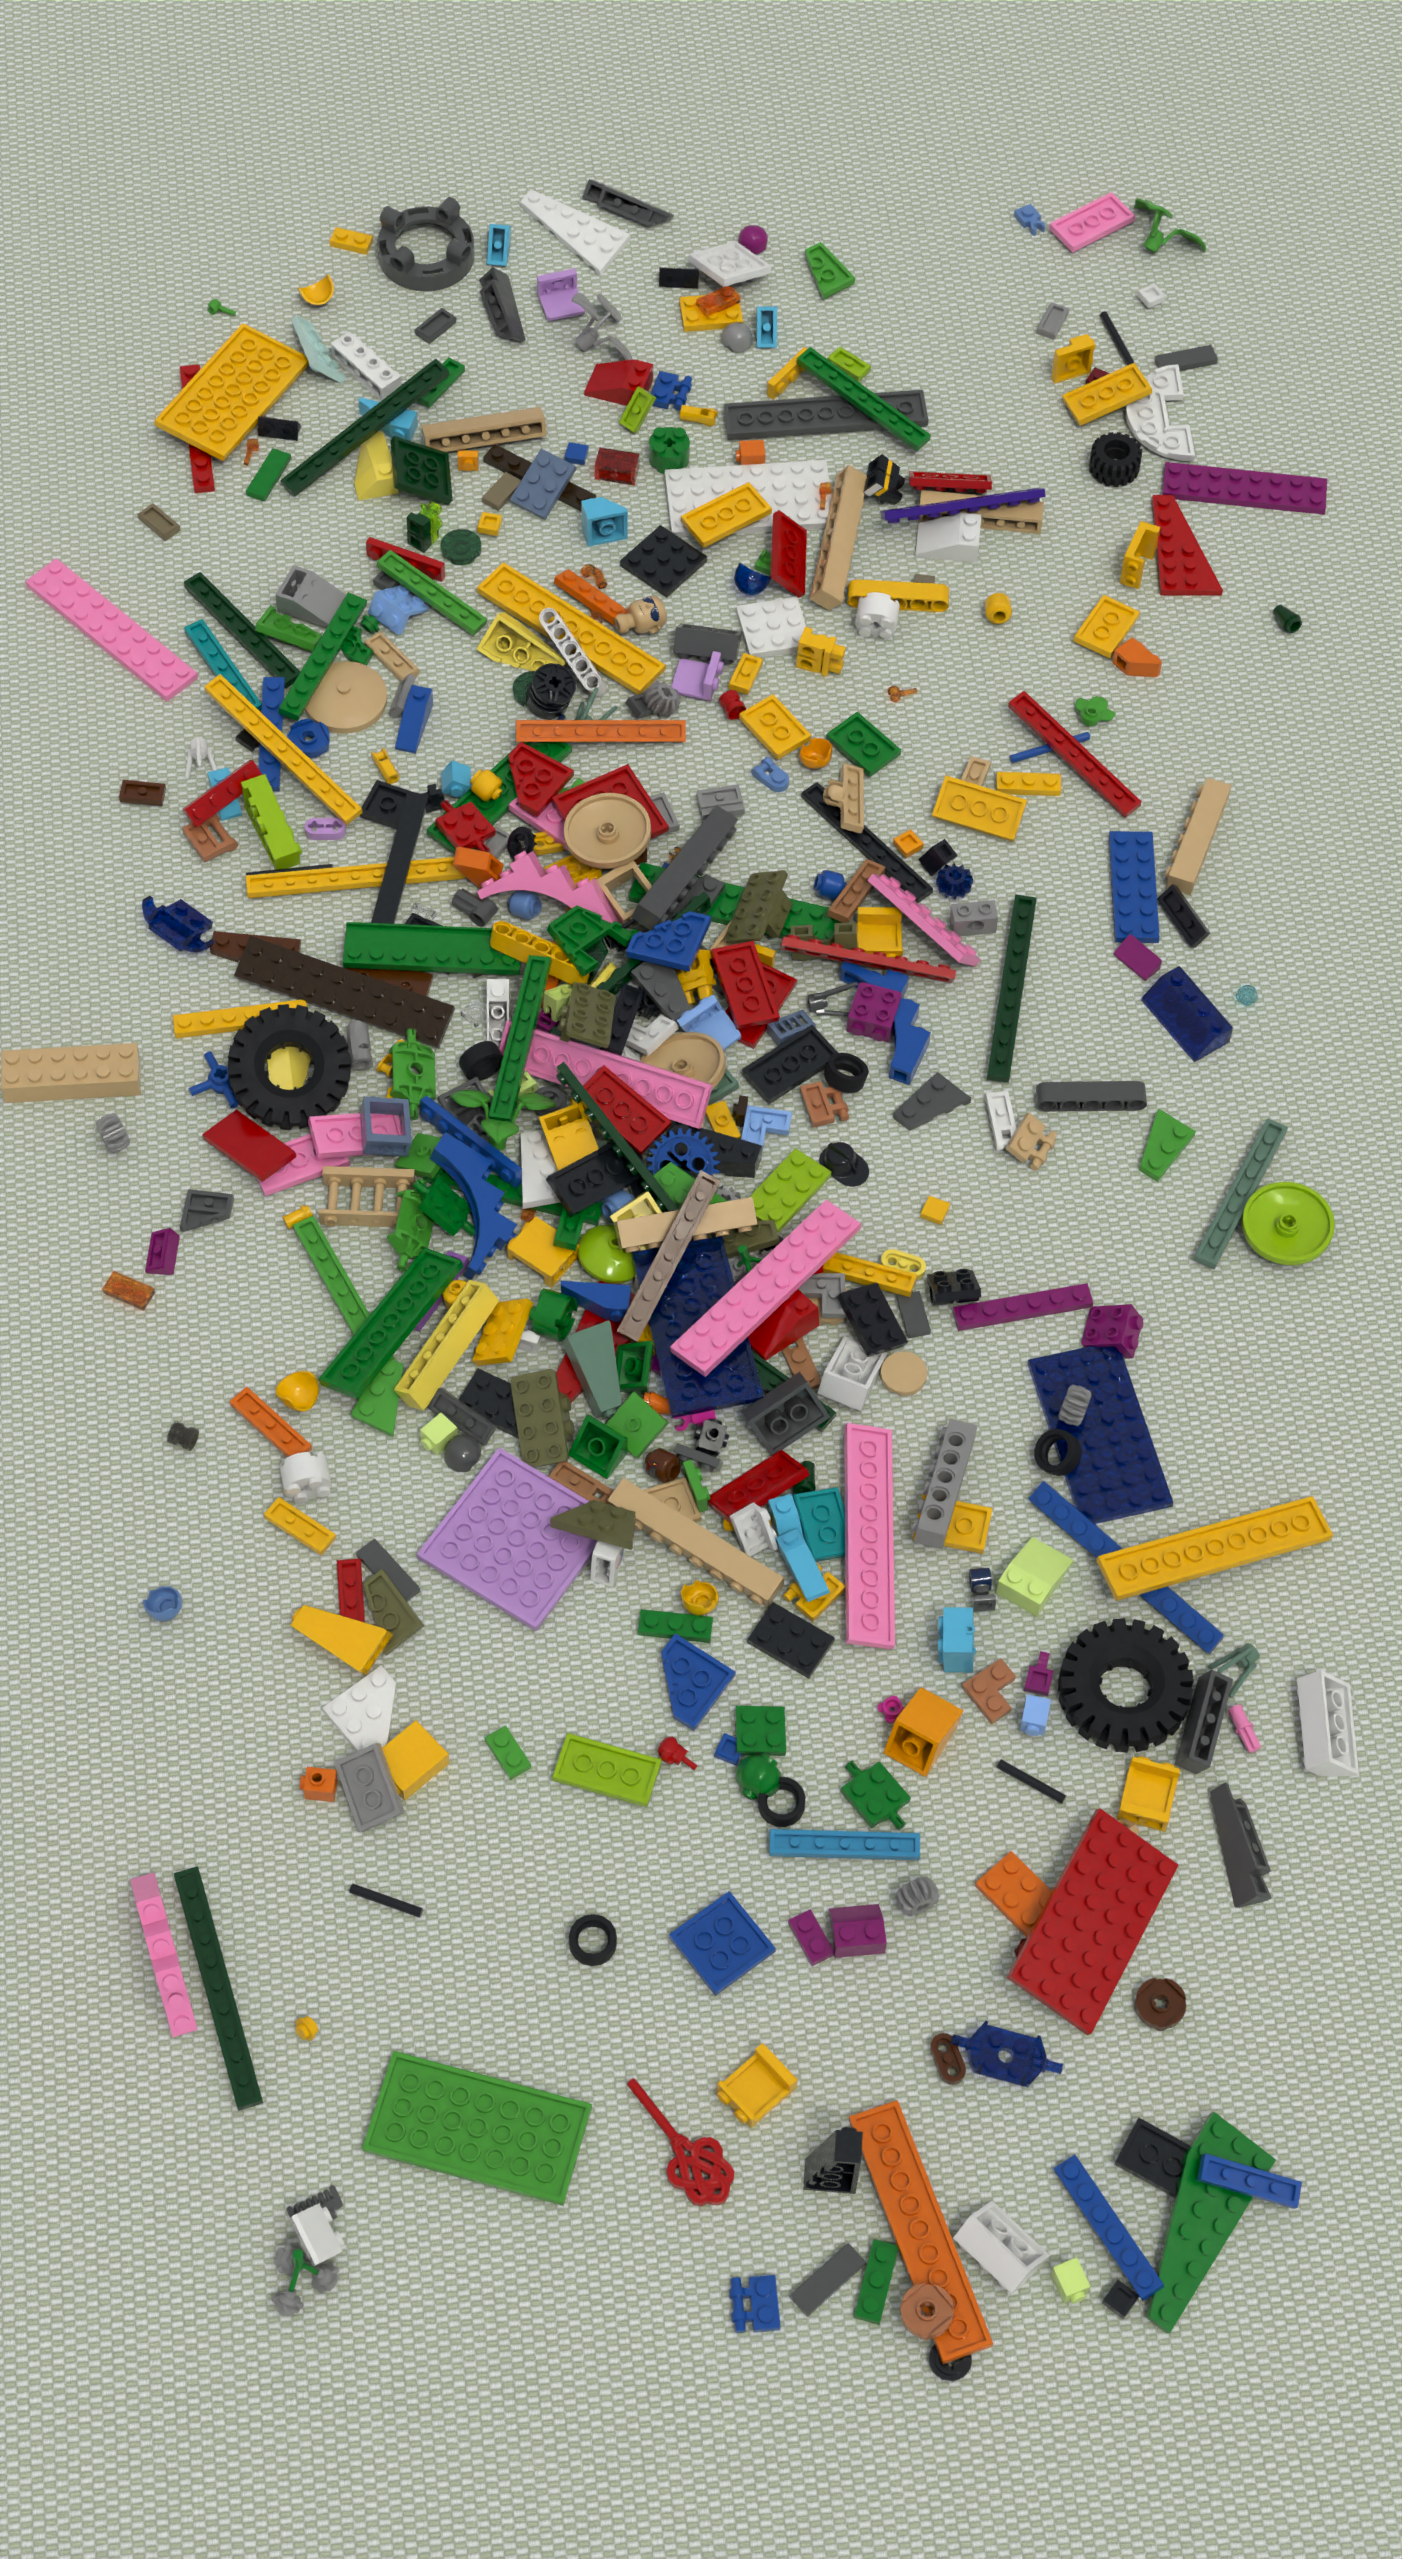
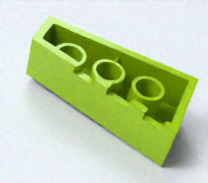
M266 774L241 782L244 808L274 869H285L301 864L300 855L302 850L300 844L294 841L292 828L287 825L284 812L280 809Z

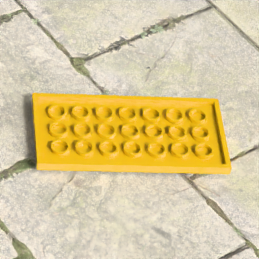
M242 323L155 419V426L224 462L257 425L258 416L264 417L309 366V361L304 354Z

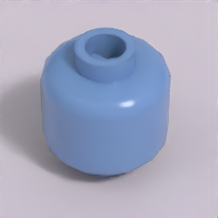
M516 890L509 897L508 906L513 916L531 920L540 913L542 902L537 893Z
M621 1190L604 1199L601 1205L604 1217L612 1221L609 1216L634 1199V1196L625 1190Z

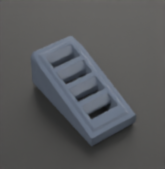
M800 1010L780 1018L777 1022L767 1024V1034L779 1046L811 1025L816 1027V1024L804 1010ZM802 1018L807 1024L803 1025L799 1019ZM793 1022H796L799 1027L796 1028Z

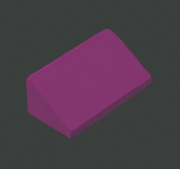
M1131 934L1113 954L1144 981L1148 980L1161 968L1162 960Z
M171 1228L151 1233L145 1268L147 1274H174L180 1236Z

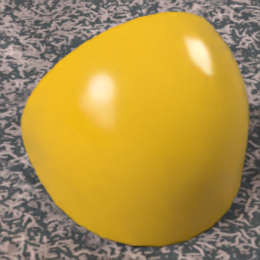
M327 274L319 282L304 288L298 287V290L306 302L313 305H322L331 299L334 285L330 275Z
M298 1371L283 1378L277 1385L275 1393L289 1409L303 1412L311 1409L316 1403L319 1385L313 1373Z

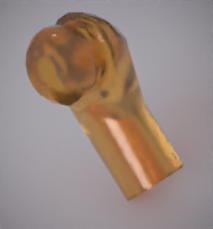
M585 564V567L581 568L582 576L588 578L591 575L599 589L607 587L602 570L592 564Z

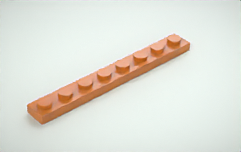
M515 720V742H686V720Z

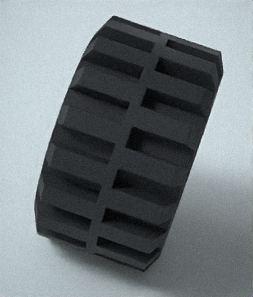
M1109 432L1108 435L1103 434L1100 438H1097L1092 445L1089 461V471L1093 473L1092 477L1098 479L1099 483H1105L1109 487L1110 485H1114V487H1119V485L1126 486L1127 482L1132 483L1134 478L1136 479L1138 476L1142 458L1141 446L1139 443H1136L1135 438H1130V435H1123L1121 432H1117V434Z

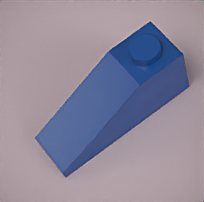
M417 685L411 686L397 736L396 750L416 754L433 707V691L431 688Z
M561 1281V1293L575 1297L579 1306L605 1320L621 1322L630 1306L631 1285Z

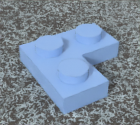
M747 1105L741 1139L762 1145L763 1151L766 1132L789 1135L792 1112Z

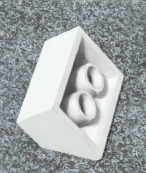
M990 2201L970 2215L953 2237L963 2251L975 2258L980 2267L995 2277L999 2285L1011 2294L1023 2286L1050 2257L1035 2240L993 2201Z

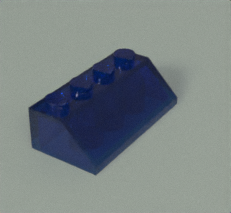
M1180 966L1162 975L1141 998L1145 1006L1193 1062L1200 1060L1230 1042L1233 1027Z

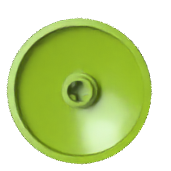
M1276 1182L1260 1188L1247 1201L1242 1216V1230L1252 1249L1265 1259L1282 1265H1300L1318 1258L1331 1243L1335 1229L1333 1212L1326 1200L1315 1190L1294 1182Z

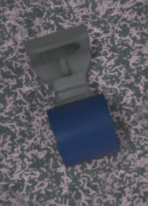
M969 1569L971 1592H976L973 1601V1612L994 1611L996 1596L989 1594V1591L992 1589L990 1569Z

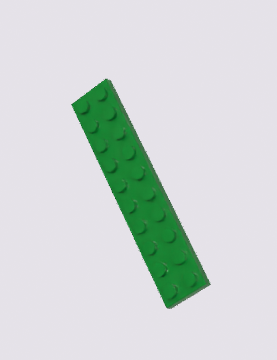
M641 862L639 867L652 886L666 869ZM635 878L629 895V901L639 903L646 895V891ZM725 883V889L707 913L708 916H711L712 922L724 925L729 924L733 919L745 887ZM789 898L793 904L779 938L782 939L790 935L791 926L813 925V932L816 937L829 939L834 935L835 923L842 922L827 916L828 907Z

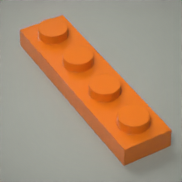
M567 569L555 576V585L614 626L616 615L627 614V609L571 570Z
M245 1387L230 1400V1406L286 1457L312 1450V1445L248 1387Z

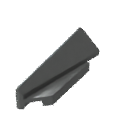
M592 179L588 180L582 197L597 201V205L649 227L674 216L670 212Z
M492 267L479 280L484 287L480 290V294L496 335L501 338L525 341L509 276Z
M1223 1783L1213 1789L1210 1795L1234 1906L1241 1908L1272 1899L1262 1877L1271 1872L1247 1804L1241 1798L1235 1800L1229 1784Z

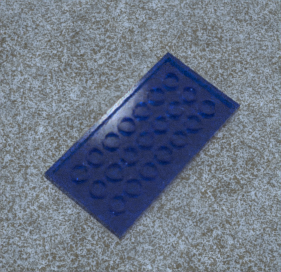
M722 1236L689 1242L648 1321L671 1418L750 1404L764 1398L749 1337L740 1343L706 1377L671 1353L670 1346L735 1286ZM660 1247L632 1252V1261L639 1287Z
M1089 1346L1029 1359L1027 1363L1049 1430L1056 1428L1065 1430L1075 1436L1081 1445L1082 1455L1079 1464L1072 1472L1064 1475L1074 1506L1095 1524L1173 1507L1174 1502L1123 1355L1116 1346ZM1072 1384L1082 1386L1091 1392L1087 1410L1081 1424L1078 1426L1066 1424L1059 1419L1062 1403L1068 1388ZM1063 1439L1054 1443L1060 1463L1064 1460L1068 1451V1444Z

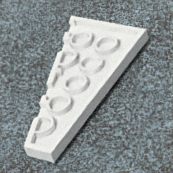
M532 189L521 200V208L535 220L542 222L547 231H552L563 245L572 253L584 259V263L588 267L592 266L595 269V273L599 276L604 273L631 240V234Z

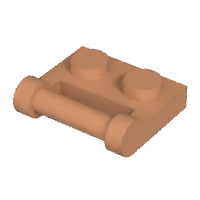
M217 814L211 816L198 827H194L191 823L182 828L183 834L204 863L227 851L232 852L238 847L237 841L230 837L219 822L220 818ZM208 826L214 828V830L217 832V834L220 836L223 842L219 843L216 840L214 835L208 829Z

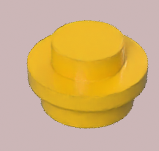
M305 2016L295 2021V2031L301 2039L312 2041L316 2037L319 2029L312 2018Z

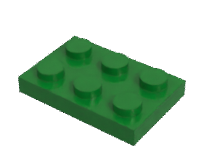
M859 712L854 713L826 734V739L857 767L863 768V772L869 777L901 755V749Z

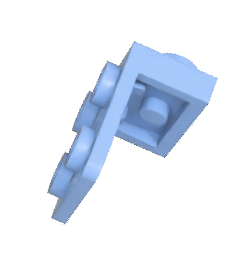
M400 585L375 591L368 614L399 635L403 634L409 616L427 612L430 607L424 600Z
M714 995L702 999L695 1008L685 1011L677 1020L684 1032H698L709 1035L718 1041L723 1051L741 1038V1033L739 1030H736L734 1023Z

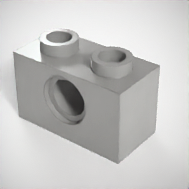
M995 900L951 904V930L959 936L996 933L998 914Z

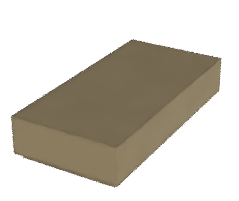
M505 472L484 494L482 502L499 511L510 500L521 480Z
M154 503L137 514L138 519L164 541H167L181 531L180 525Z

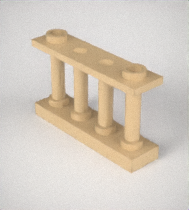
M323 1166L324 1186H329L327 1209H319L320 1225L329 1227L340 1225L395 1228L402 1198L397 1196L396 1212L382 1211L384 1189L398 1188V1192L415 1189L412 1187L416 1181L415 1169ZM340 1186L352 1187L350 1210H336L338 1187ZM362 1187L375 1188L373 1211H359Z

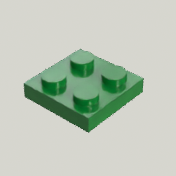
M736 1706V1752L741 1755L760 1756L763 1753L768 1756H785V1707Z

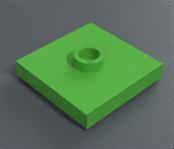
M417 1133L412 1140L408 1157L401 1156L395 1164L396 1169H415V1175L433 1179L441 1167L429 1158L441 1138Z
M633 1392L605 1425L627 1437L628 1451L639 1459L669 1422L637 1392Z

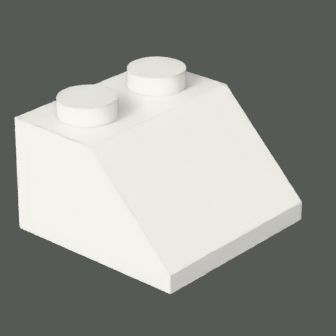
M319 2203L290 2218V2222L312 2267H316L343 2252L341 2247L345 2245L338 2230L333 2232L329 2224L333 2220L327 2207L321 2208Z

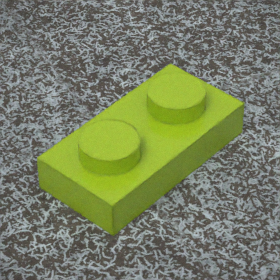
M838 347L827 357L829 361L858 382L871 371V365L842 347Z
M637 387L619 423L633 433H638L656 397L642 387Z

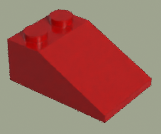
M635 359L596 364L584 391V396L627 406L637 387H642L649 392L653 383V364Z
M797 1289L744 1342L766 1361L820 1326L818 1307Z

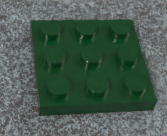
M394 436L390 441L394 488L449 505L453 500L449 454Z

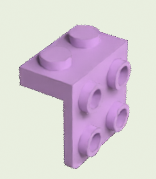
M575 268L537 276V294L547 320L553 321L585 313V310L580 305L571 302L573 296L579 293Z
M713 651L709 664L680 659L672 688L677 689V694L711 701L714 690H718L719 674L722 675L724 669V662H721V653Z

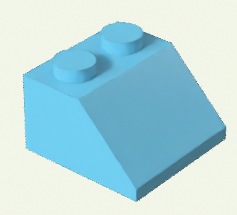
M603 497L581 501L582 530L588 547L628 539L627 508Z

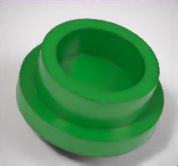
M364 615L362 617L363 620L360 624L368 633L373 634L380 630L378 627L379 622L372 615L369 617Z

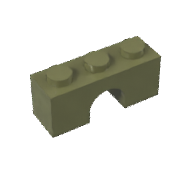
M857 922L835 923L834 935L829 939L816 937L813 932V925L791 926L790 935L798 936L803 941L816 939L820 940L821 944L830 946L831 943L843 945L844 949L852 950V948H859ZM792 952V960L807 961L820 958Z

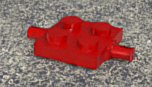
M448 800L443 801L441 807L446 811V814L436 818L435 825L455 848H477L479 851L490 852V849L484 842L495 836L496 830L476 806L469 802L459 808H453Z

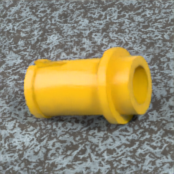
M300 1205L299 1209L282 1216L287 1228L291 1229L293 1224L313 1216L308 1205Z

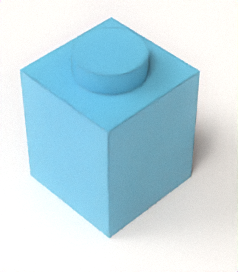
M451 760L441 772L442 793L460 799L471 788L470 766Z

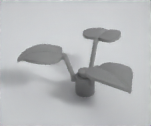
M582 293L575 294L571 302L580 305L592 316L586 328L575 339L578 345L584 351H587L592 345L596 347L600 343L611 341L626 360H632L633 358L629 350L616 337L614 338L610 335L600 340L597 339L599 337L596 331L597 328L610 315L618 322L622 319L618 310L603 295L598 294L597 299L607 310L605 316L600 320L591 302ZM594 320H600L594 327H591Z

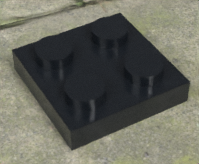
M376 780L362 806L363 813L360 817L397 829L406 794L409 790Z

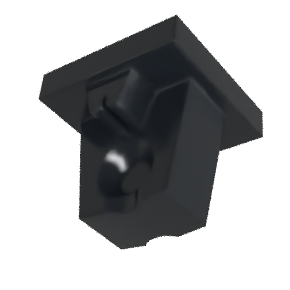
M436 784L428 785L427 792L421 793L429 795L426 807L427 813L443 809L441 803L445 802L442 790L436 789Z

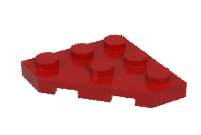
M522 742L508 755L519 807L536 817L550 804L552 797L557 795L574 776L573 769Z

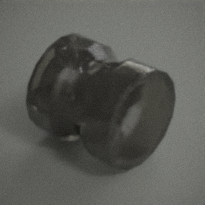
M175 1421L169 1430L167 1442L173 1445L179 1444L183 1449L191 1451L198 1440L199 1429L194 1427L187 1428L183 1423Z

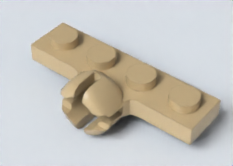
M843 763L840 769L841 781L834 779L828 781L831 785L825 787L823 801L827 805L840 808L842 829L861 834L864 829L863 768Z

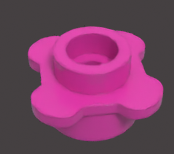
M890 1696L884 1703H879L877 1709L886 1717L885 1721L887 1723H894L905 1707L902 1706V1702L897 1696Z

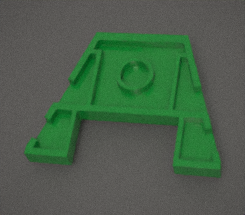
M578 905L551 922L547 929L548 933L583 977L596 969L598 961L584 952L607 935H610L627 947L633 935L639 932L635 929H632V931L624 929L622 924L616 921L613 923L602 919V915Z

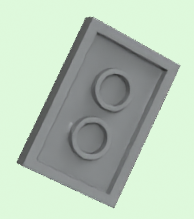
M380 1743L370 1745L334 1762L358 1832L367 1831L405 1813Z

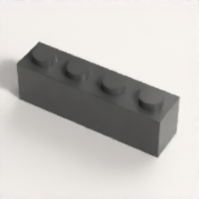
M1210 1670L1198 1677L1175 1765L1194 1774L1210 1768L1233 1682L1232 1678L1215 1670Z

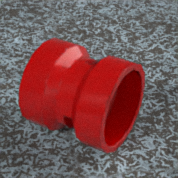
M736 690L726 691L719 698V703L725 709V714L730 720L738 719L739 714L746 710Z

